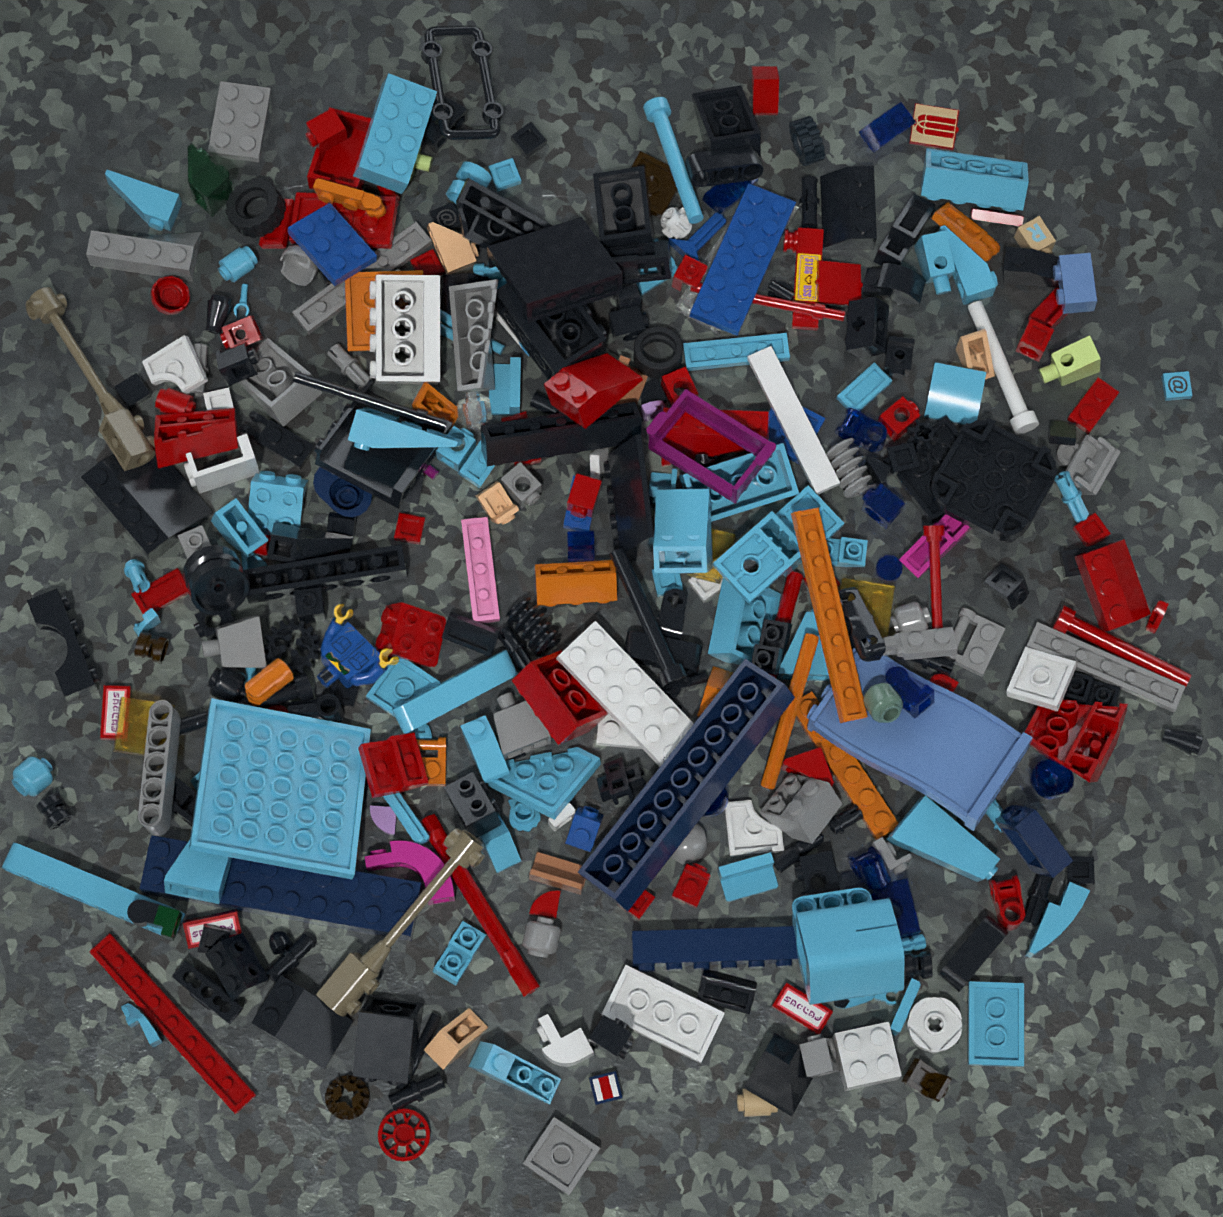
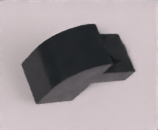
M883 263L882 268H867L861 292L865 296H889L898 305L920 304L926 280L907 267Z

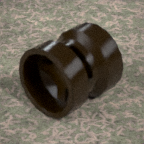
M142 631L136 642L134 656L142 659L148 657L153 662L162 664L168 650L169 639L162 636L156 638L151 633Z

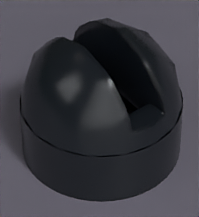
M276 931L269 938V946L274 955L281 954L280 952L284 949L287 950L293 945L289 935L283 931Z

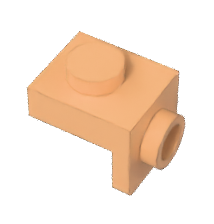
M498 481L476 495V498L493 523L504 525L515 518L514 514L519 511L518 506L512 503Z

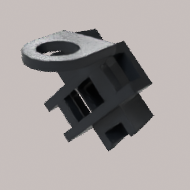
M622 757L603 764L605 776L597 778L602 802L612 799L615 805L619 804L618 798L626 795L633 802L648 783L642 777L645 773L639 764L626 767ZM620 765L619 770L611 772V768ZM624 782L623 785H620V786H617V787L614 788L615 785H618V784H621V783Z

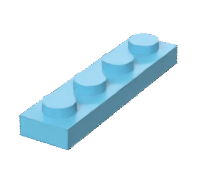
M787 333L683 343L685 366L688 371L750 365L747 360L749 355L772 346L779 362L789 361Z

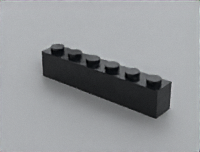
M630 402L613 405L586 429L564 413L480 425L481 451L487 466H499L512 462H524L544 457L550 458L557 455L575 454L583 451L621 446L635 435L641 434L642 417L636 403Z

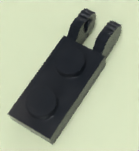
M251 411L248 415L249 418L264 427V429L259 434L250 426L242 424L239 430L255 440L259 446L301 470L314 451L315 446L274 421H268L264 416Z

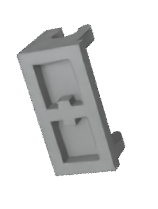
M1086 435L1065 471L1070 472L1077 490H1080L1082 495H1096L1118 458L1120 451L1102 437L1096 440L1091 435Z

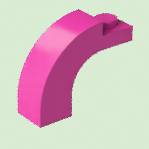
M390 841L392 852L386 853L385 849L371 851L370 856H365L368 872L394 867L408 868L421 877L425 888L444 866L441 859L431 850L409 841ZM450 876L430 899L428 905L455 901Z

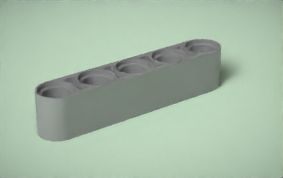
M165 700L156 701L149 710L138 820L141 825L155 836L166 833L171 824L181 725L179 713ZM169 713L167 718L161 720L164 714ZM167 738L164 744L158 746L162 739ZM160 764H164L161 770L156 771V768ZM161 790V793L157 797L153 798V794L156 791ZM159 815L158 820L150 824L151 819Z

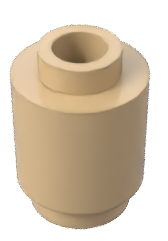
M742 1089V1095H737L738 1112L743 1111L744 1117L771 1116V1113L778 1112V1108L746 1089Z

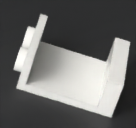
M247 434L237 437L243 457L201 471H197L191 452L187 453L186 457L189 463L184 464L191 487L197 486L199 493H203L259 473Z

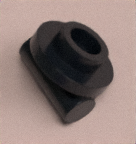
M772 281L768 287V296L792 301L795 296L792 287L785 282Z

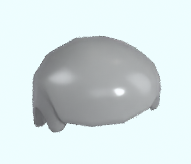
M298 245L289 246L280 258V261H283L281 273L290 282L299 286H307L311 283L319 270Z
M699 824L694 826L671 856L673 860L681 864H693L702 859L707 849V838L702 826Z

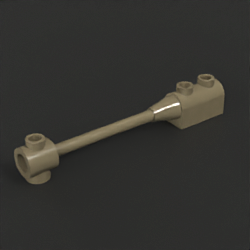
M50 287L37 290L26 301L27 314L32 320L40 319L44 324H53L98 395L105 415L99 431L123 470L127 471L148 463L155 456L154 437H145L142 432L144 422L141 416H132L128 409H125L111 393H108L61 319L67 307L65 296L61 293L56 295Z
M456 828L446 837L443 844L447 847L446 853L451 858L391 931L363 956L360 953L350 952L318 991L316 996L335 1013L345 1017L347 1013L353 1016L362 1007V1003L359 1001L360 997L365 992L368 995L372 994L380 984L376 978L380 974L379 971L389 955L391 947L459 865L466 869L469 865L475 868L483 861L485 855L481 851L484 845L470 832L464 829L461 831L459 828Z

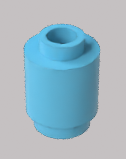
M248 246L238 247L219 261L220 267L218 271L224 280L236 282L253 270L258 260Z

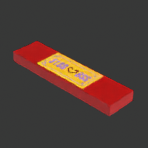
M798 228L794 278L795 296L793 301L815 305L817 303V285L815 284L817 279V261H822L824 229ZM792 312V329L818 330L819 319L812 318V315Z

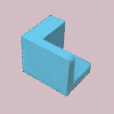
M672 468V474L656 472L650 474V504H656L657 489H676L677 469Z

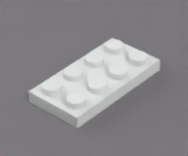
M625 965L601 1016L605 1015L613 1021L618 1018L628 1024L630 1030L701 1064L725 1013Z

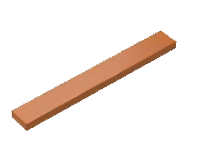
M819 508L793 512L791 517L840 723L867 718L868 715L863 701V694Z

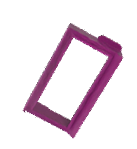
M687 389L684 390L667 413H658L647 427L649 450L735 504L769 458H772L776 450L774 442L763 438ZM685 412L756 456L755 460L734 486L662 441Z

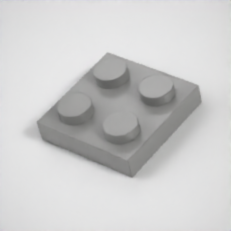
M554 1117L523 1165L570 1196L599 1152L600 1147Z

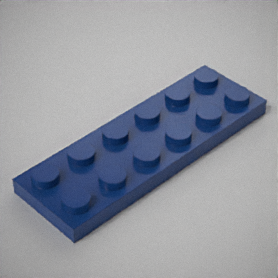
M748 183L689 317L736 336L739 335L796 205L795 201Z

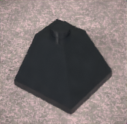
M775 1033L746 1082L744 1089L792 1116L813 1078L806 1075L799 1046Z

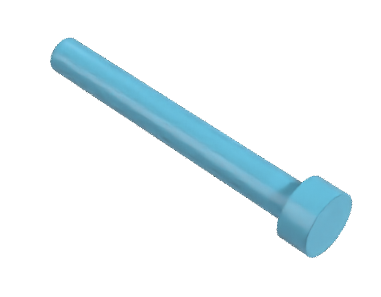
M665 97L650 99L643 106L645 115L649 122H654L688 221L691 224L698 223L704 217L668 118L671 115L668 100Z

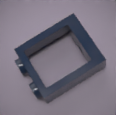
M1010 805L1000 813L1001 817L995 821L1032 872L1054 878L1073 861L1036 809Z

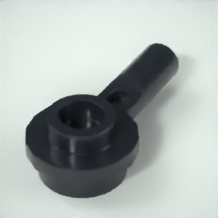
M706 672L688 676L684 680L668 687H663L660 678L656 680L658 687L671 700L676 698L683 688L708 682Z

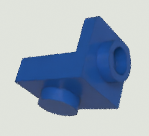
M579 806L574 815L565 844L591 852L604 815L599 813L596 808Z

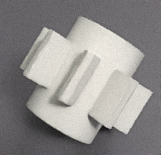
M677 207L669 208L661 217L662 232L668 238L673 236L676 239L684 238L691 231L692 224L689 223L683 207L680 210Z

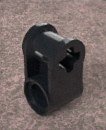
M670 589L665 593L660 614L657 617V622L664 637L677 640L681 639L684 625L683 619L687 605V597L680 589ZM672 598L678 599L676 608L671 607Z

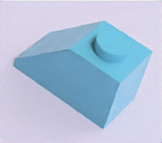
M237 498L215 512L211 519V522L226 542L245 556H248L268 542L266 536Z
M486 716L461 725L466 745L485 784L510 774Z

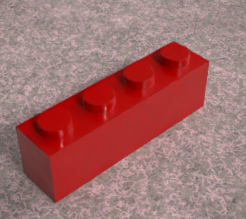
M663 407V412L667 413L670 408ZM720 410L769 440V412ZM686 412L662 440L694 460L697 454H707L708 457L713 458L714 456H720V454L747 451ZM661 457L662 467L671 466L670 462Z

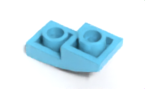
M841 537V539L829 538L826 541L832 566L865 567L868 540Z
M462 921L449 941L448 947L433 968V973L456 986L477 953L486 934Z

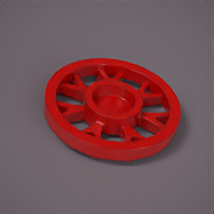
M398 1109L397 1111H392L382 1120L379 1126V1145L382 1151L395 1161L408 1162L415 1160L425 1152L429 1145L430 1129L428 1123L421 1114L414 1110ZM403 1113L404 1124L397 1126L394 1116ZM413 1115L420 1120L414 1128L408 1125ZM390 1118H392V1119H393V1123L388 1122V1120H389ZM386 1123L395 1127L393 1134L383 1132ZM425 1130L426 1138H415V1131ZM382 1134L386 1135L387 1137L385 1139H382ZM393 1138L396 1145L387 1150L383 1142ZM413 1142H416L421 1147L416 1154L409 1148V1145ZM399 1146L406 1147L405 1157L396 1156Z

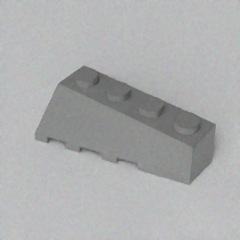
M91 230L86 256L90 266L160 277L174 276L193 282L202 232L131 237Z
M498 280L449 286L457 391L475 393L495 390L491 330Z

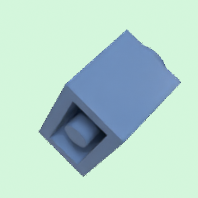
M1091 253L1059 255L1057 265H1053L1054 281L1059 282V289L1056 290V300L1058 305H1062L1063 314L1094 311L1097 296Z

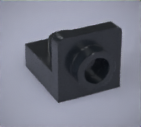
M1002 563L984 581L986 588L1003 598L1011 610L1022 604L1030 592L1025 579Z

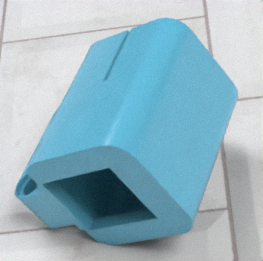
M852 888L802 896L794 900L792 903V922L796 937L799 966L809 1005L904 990V950L889 898L872 901L871 894L866 889Z

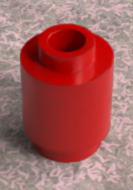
M161 388L155 401V408L160 409V412L163 414L195 412L196 402H193L192 395L171 388L167 390Z

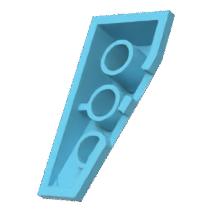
M369 407L356 410L348 437L349 441L355 442L354 447L369 451L370 447H457L462 443L460 439L435 430L427 429V431H424L420 425L413 422L402 421L399 423V417Z

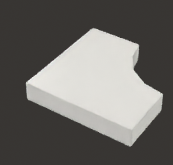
M183 335L142 361L149 379L154 385L163 382H173L179 386L182 392L188 394L208 381L192 343L186 335Z
M751 800L724 802L730 857L784 851L782 830L762 819L754 810Z

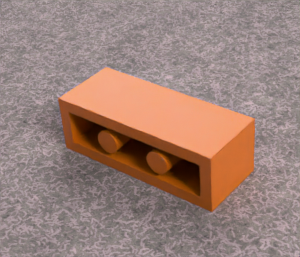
M612 560L535 565L537 606L552 607L557 604L580 605L588 602L608 603L610 601H617L616 568Z

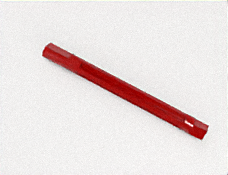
M432 814L420 822L430 836L428 841L435 848L445 865L451 858L446 853L447 847L443 844L448 835L436 815ZM459 865L451 874L453 880L493 943L522 995L526 997L532 994L540 985L518 949L508 937L469 871Z

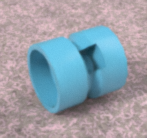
M467 161L463 162L456 174L458 180L452 181L446 196L456 204V200L467 178L487 188L492 177L488 171L479 165Z

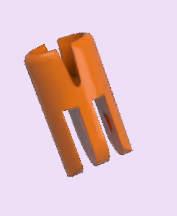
M275 659L245 683L246 695L250 704L259 706L293 680V673L283 660Z

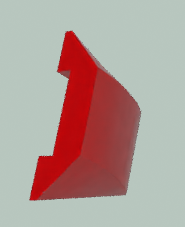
M1062 700L1058 711L1038 706L1025 733L1033 737L1030 746L1036 751L1071 770L1089 783L1097 782L1117 744L1128 704L1119 703V707L1102 706V702H1095L1094 705L1078 704L1075 700Z

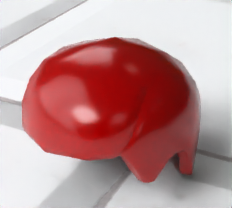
M174 276L162 277L152 286L150 293L152 305L158 312L165 315L181 313L190 301L188 286L180 278Z

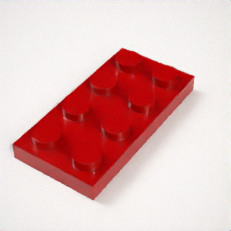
M296 192L291 225L328 203L321 201L316 193ZM378 196L382 199L386 209L384 216L379 218L368 216L366 210L357 208L356 211L345 208L340 203L333 202L332 206L370 248L392 249L398 207L397 197ZM289 235L290 243L297 244Z

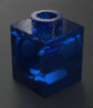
M882 484L876 489L870 488L862 498L864 501L862 511L885 530L898 517L905 506V503Z

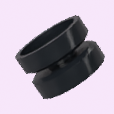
M219 545L207 546L194 552L186 560L183 568V580L196 609L204 614L221 615L237 609L245 601L249 592V582L243 571L242 564L234 551Z

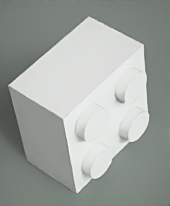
M889 1022L842 1031L832 1036L840 1065L844 1091L895 1081L902 1076Z

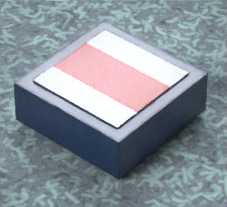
M616 1071L589 1078L595 1106L623 1099Z

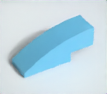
M1069 882L1063 891L1059 904L1056 905L1049 902L1045 906L1025 956L1031 958L1042 951L1069 926L1082 908L1090 890Z

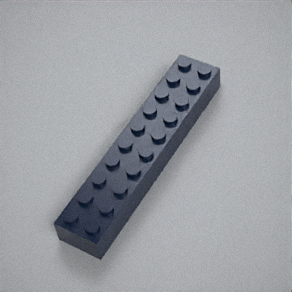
M744 659L583 864L578 873L590 885L628 912L794 700V695L786 685L747 659Z
M153 835L150 837L139 888L145 895L231 910L237 909V911L384 937H386L422 892L421 882L358 871H355L353 879H346L233 858L220 904L165 893L164 886L165 875L188 842ZM416 918L398 939L412 941Z

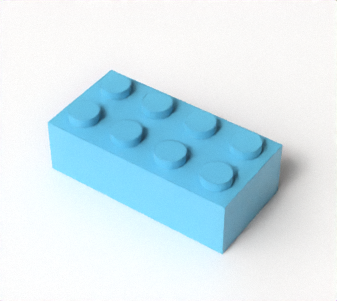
M388 73L380 89L353 174L354 177L400 194L404 192L409 184L437 91Z
M784 443L776 445L772 458H769L741 494L736 504L710 488L711 522L799 494ZM748 453L705 468L734 486L755 460L756 456ZM687 473L679 475L683 489H709L708 486Z

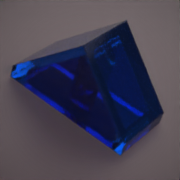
M567 531L568 562L595 561L594 531Z

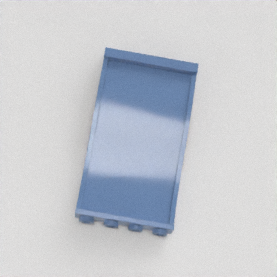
M853 648L852 652L863 698L868 689L875 684L888 683L892 685L903 701V709L899 717L893 722L878 723L873 720L867 711V718L840 723L832 687L828 684L821 695L823 700L818 706L814 704L806 717L809 719L807 730L810 732L816 731L854 758L928 796L965 822L964 826L974 831L1029 749L1033 737L1025 732L1020 734L987 710L920 677L886 655L882 656L880 660L865 662L860 659L856 649Z

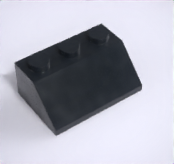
M847 166L820 176L822 229H824L823 250H874L877 240L874 166Z

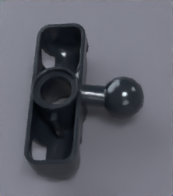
M855 587L839 590L838 593L852 650L855 648L860 659L865 662L880 660L886 651V646L875 625L873 615L868 611ZM853 594L855 600L848 602L849 595ZM873 636L877 639V643L870 645L867 638Z

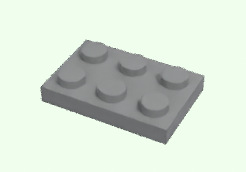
M220 81L208 147L209 156L260 162L272 93L271 88Z

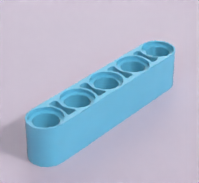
M504 650L391 710L405 734L518 675V672L507 650Z

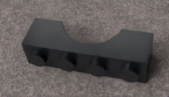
M56 588L27 600L39 630L57 633L66 640L67 656L55 674L67 702L70 703L97 692L96 683L100 679L95 667L89 668L86 659L91 656L85 642L80 644L77 635L81 631L76 619L71 620L67 611L72 608L66 594L61 596Z

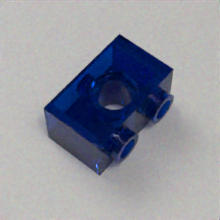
M907 878L875 885L873 894H871L872 901L889 898L891 904L899 907L901 911V916L896 917L901 939L918 935L921 930Z

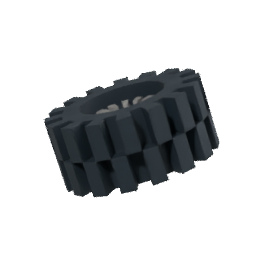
M807 116L790 122V138L800 163L803 166H807L824 160L825 148L822 144L823 140L813 118Z

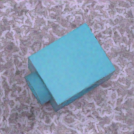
M453 426L447 435L462 440L461 444L465 446L464 449L453 451L451 447H438L436 456L439 461L459 472L475 449L476 439L467 429H458Z

